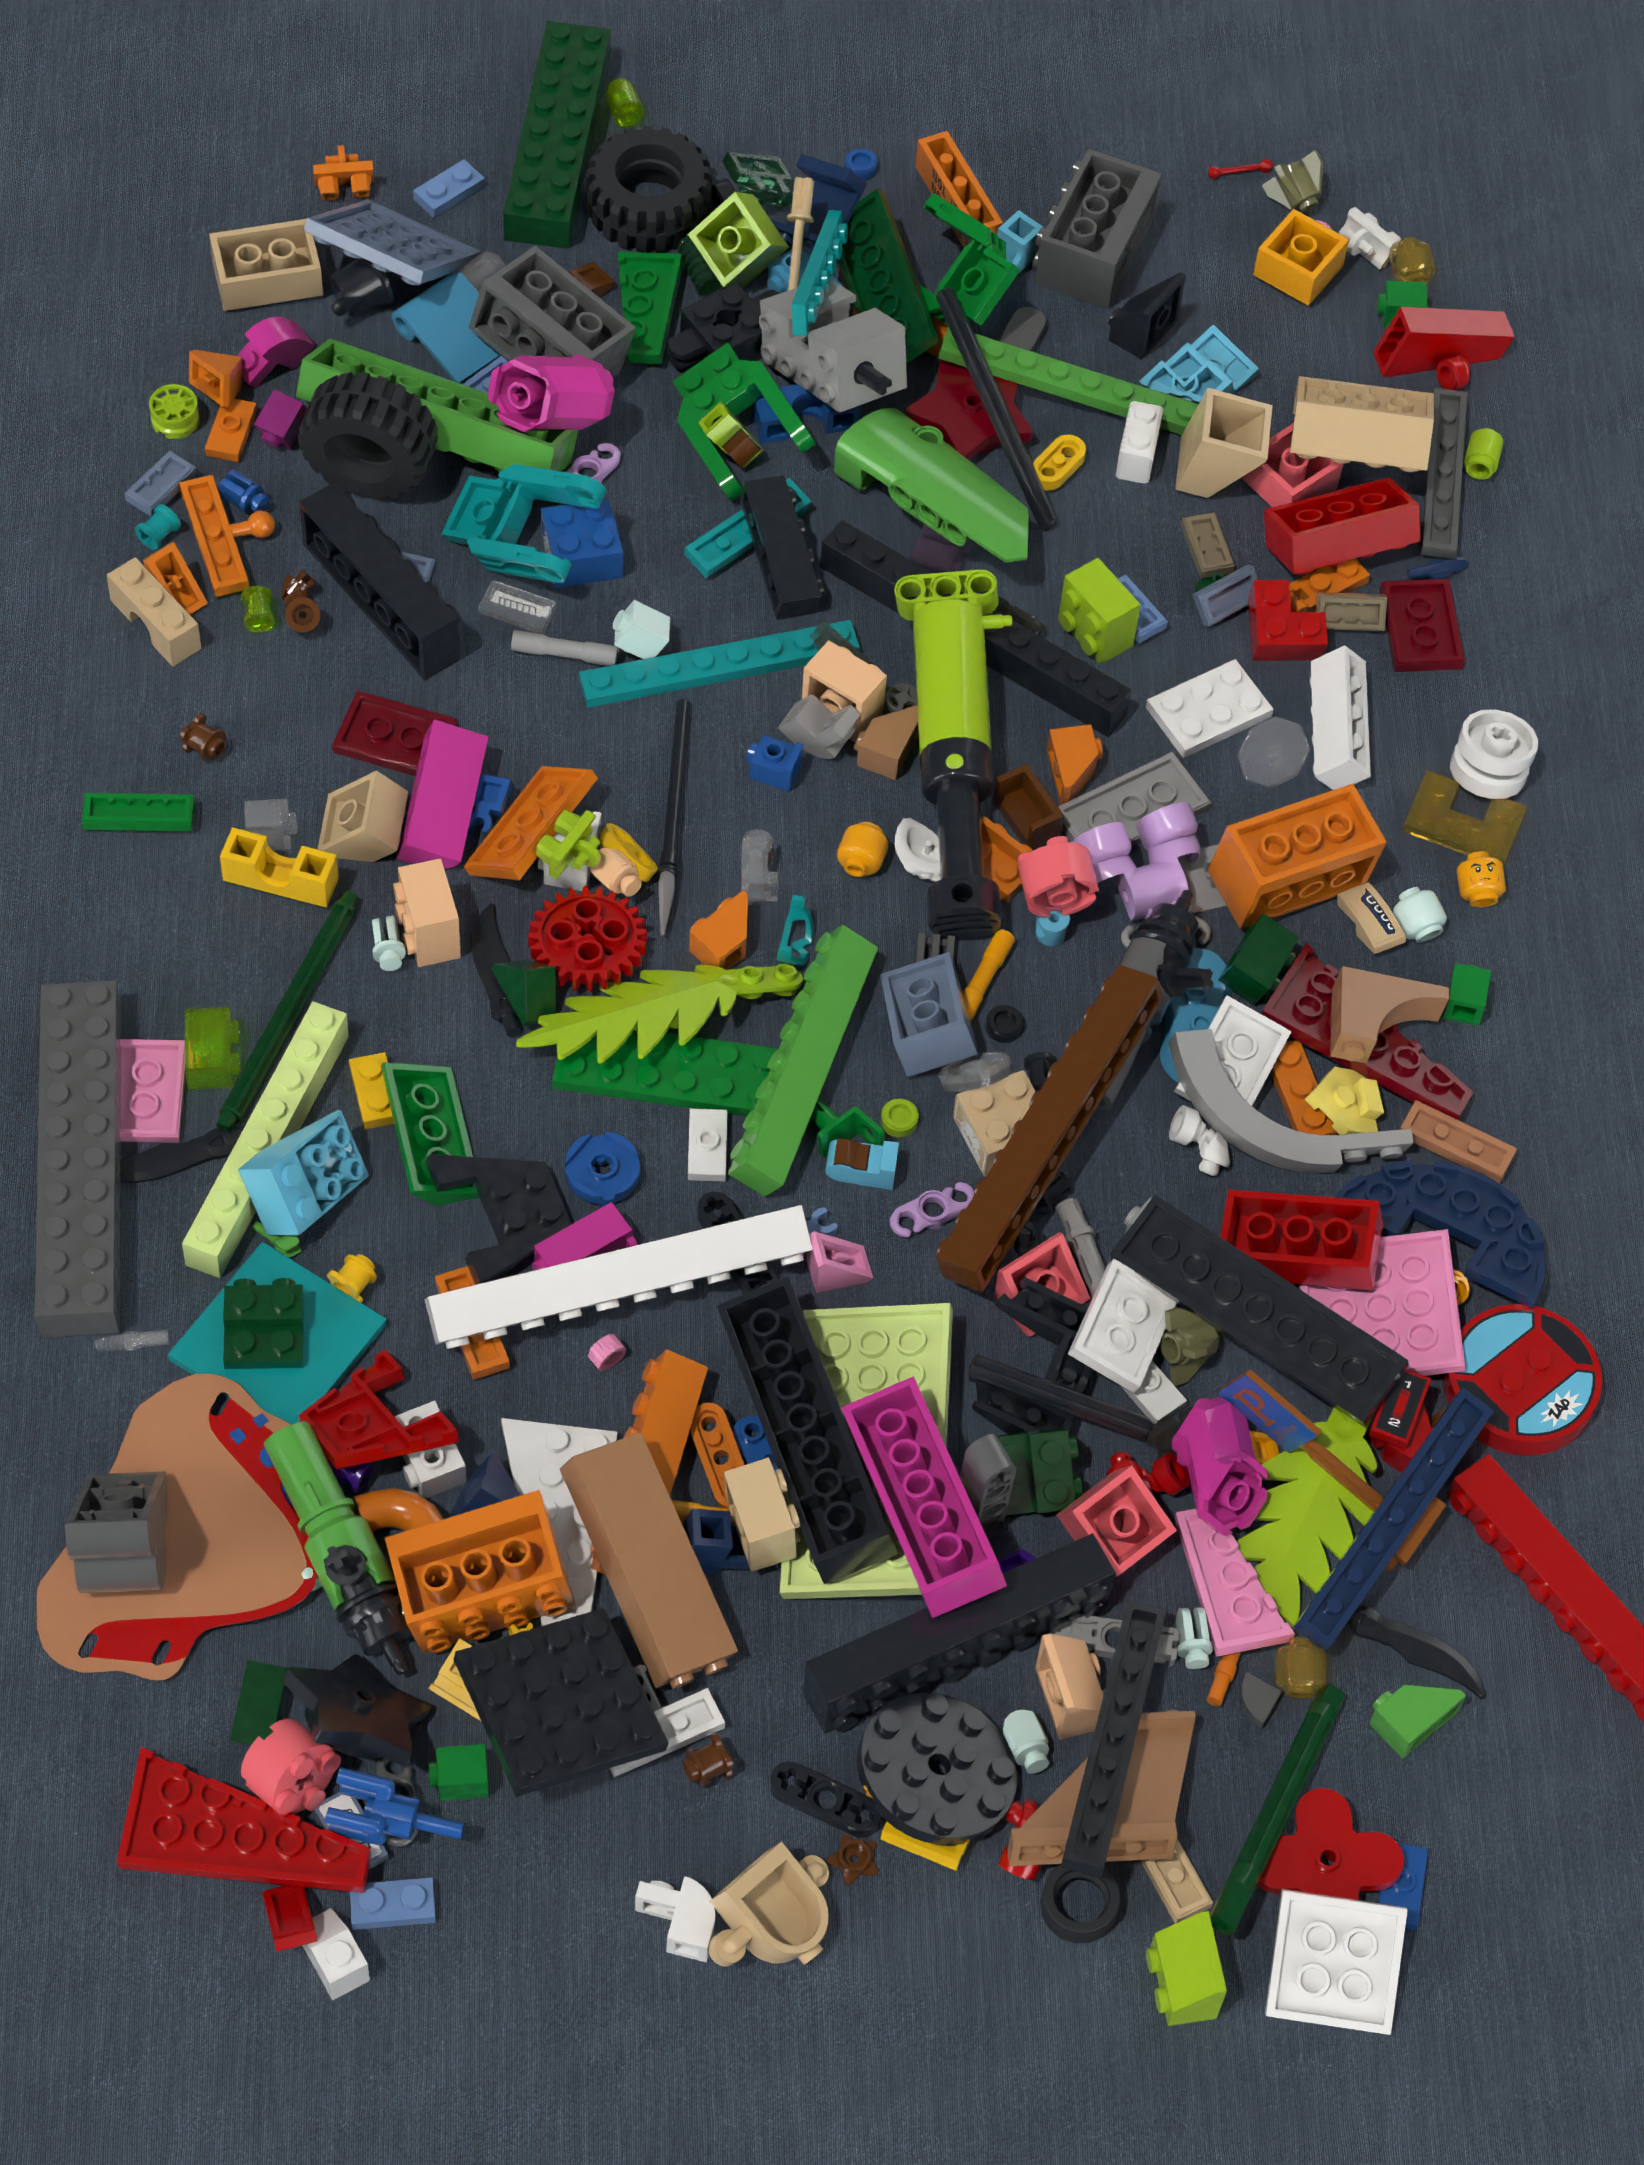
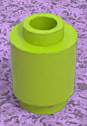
M1484 428L1475 430L1471 434L1464 465L1467 474L1472 478L1485 480L1496 472L1504 443L1499 433L1492 429Z

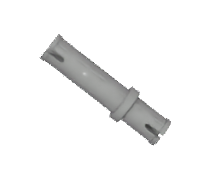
M1070 1198L1060 1202L1055 1209L1065 1228V1239L1068 1247H1071L1075 1253L1093 1299L1106 1268L1094 1241L1096 1235L1092 1226H1088L1079 1200L1077 1198L1074 1200Z

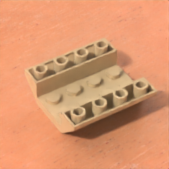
M1299 376L1294 397L1293 414H1295L1290 453H1296L1299 457L1305 459H1313L1317 456L1327 457L1337 463H1349L1350 461L1365 462L1366 465L1375 468H1381L1385 465L1396 466L1406 472L1428 469L1434 422V393Z

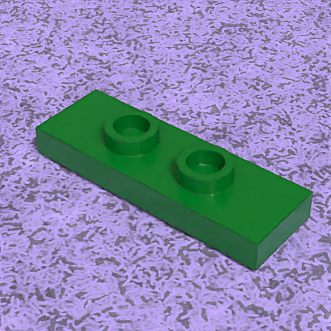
M84 793L82 827L83 830L192 831L194 794Z

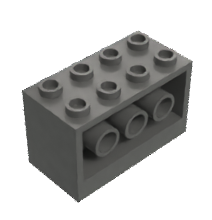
M1088 148L1083 159L1076 160L1071 173V182L1064 183L1059 197V205L1053 204L1048 215L1047 228L1041 227L1038 232L1035 246L1039 247V250L1035 255L1032 268L1036 270L1035 284L1109 309L1155 219L1162 173Z
M537 246L532 247L482 282L468 327L508 361L519 356L572 357L580 354L601 363L603 368L608 370L613 378L620 374L636 329L626 318L622 317Z

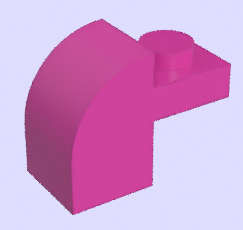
M279 316L264 319L245 333L249 342L237 355L242 357V377L248 385L257 388L278 363L294 370L313 349L315 344L301 326L290 319Z

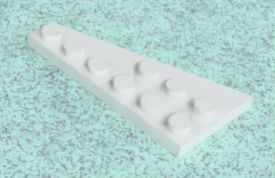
M501 1418L513 1483L520 1495L540 1490L553 1520L576 1606L569 1607L561 1615L554 1617L540 1616L541 1626L592 1612L598 1571L590 1569L594 1554L590 1553L592 1542L559 1468L575 1455L617 1441V1432Z

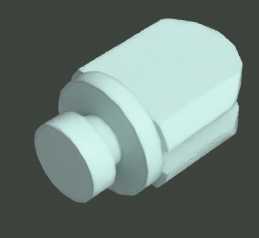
M386 916L389 940L385 939L380 918L372 919L375 940L373 958L380 963L381 969L385 971L397 970L402 965L401 960L406 955L404 944L400 942L395 916Z
M1179 1608L1176 1618V1626L1179 1631L1178 1655L1185 1658V1665L1188 1669L1205 1668L1209 1665L1208 1655L1213 1652V1643L1209 1639L1205 1608H1194L1192 1617L1188 1608Z
M1016 1710L1010 1713L1004 1721L1003 1736L1009 1744L1014 1760L1018 1765H1023L1029 1774L1041 1772L1049 1765L1046 1757L1049 1752V1746L1047 1744L1048 1739L1038 1717L1029 1710Z

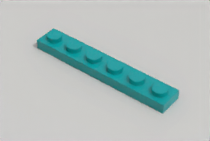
M840 210L828 211L792 301L793 335L807 336L811 323H816L818 307L823 305L824 291L829 290L830 275L835 274L836 259L841 258L842 244L847 243L848 225L847 223H842V211Z

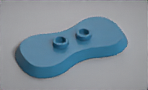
M1195 948L1187 968L1210 969L1213 972L1211 977L1213 981L1212 988L1206 990L1186 989L1182 995L1173 996L1164 1015L1165 1030L1160 1045V1061L1165 1072L1177 1083H1179V1079L1172 1062L1168 1041L1175 1032L1208 1029L1223 999L1226 996L1230 997L1232 989L1218 980L1227 963L1219 955L1206 949Z

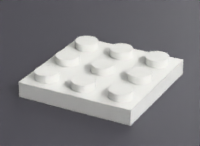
M1282 1889L1265 2015L1268 2017L1391 2035L1408 1909L1401 1906Z

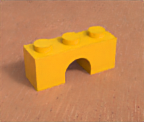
M233 827L220 855L223 881L325 908L328 907L339 880L336 854L301 846L297 858L284 857L269 847L267 836Z

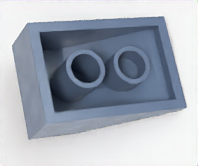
M950 952L880 974L894 1047L907 1077L978 1055L973 1029Z

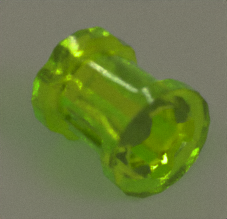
M251 586L241 593V602L246 606V615L243 620L248 631L260 633L269 631L275 625V618L270 611V604L273 600L272 591L265 586Z

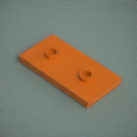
M541 766L465 863L464 868L470 876L520 880L538 857L536 856V848L543 836L548 834L553 837L556 834L554 826L564 809L573 812L597 781L598 777L592 769Z

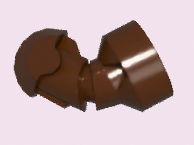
M300 571L295 579L288 574L284 579L281 598L286 606V622L291 629L301 633L313 630L320 621V609L308 596V590L314 586L315 580L305 571Z

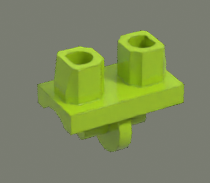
M564 809L554 826L556 832L565 836L564 840L560 842L548 834L543 836L537 845L536 856L550 865L548 875L558 880L570 863L577 870H580L583 865L595 867L599 863L601 854L597 847L600 841L596 837H591L593 829L590 826L595 820V814L586 810L580 817Z

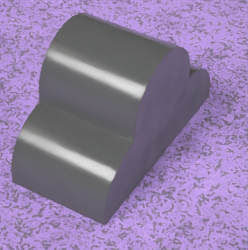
M166 1471L86 1475L65 1521L67 1550L70 1559L74 1560L75 1578L79 1593L163 1589L166 1572Z

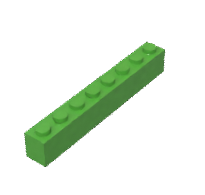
M841 925L831 933L825 932L817 942L815 950L818 954L815 961L809 965L803 979L806 980L803 990L798 993L792 1003L791 1008L794 1010L792 1018L784 1025L779 1037L782 1039L779 1049L773 1053L767 1067L770 1071L767 1079L758 1087L755 1098L758 1099L756 1106L747 1115L743 1123V1128L746 1129L743 1138L735 1145L730 1155L733 1162L728 1174L764 1197L784 1185L878 949L877 946L845 925Z

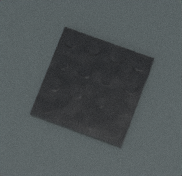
M604 1608L455 1652L454 1663L516 1797L664 1752L667 1749L669 1742Z

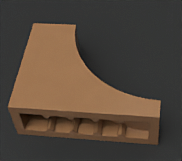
M1342 966L1332 988L1330 1056L1348 1061L1367 1063L1377 1041V1036L1385 1029L1411 1020L1438 1022L1449 1000V987Z

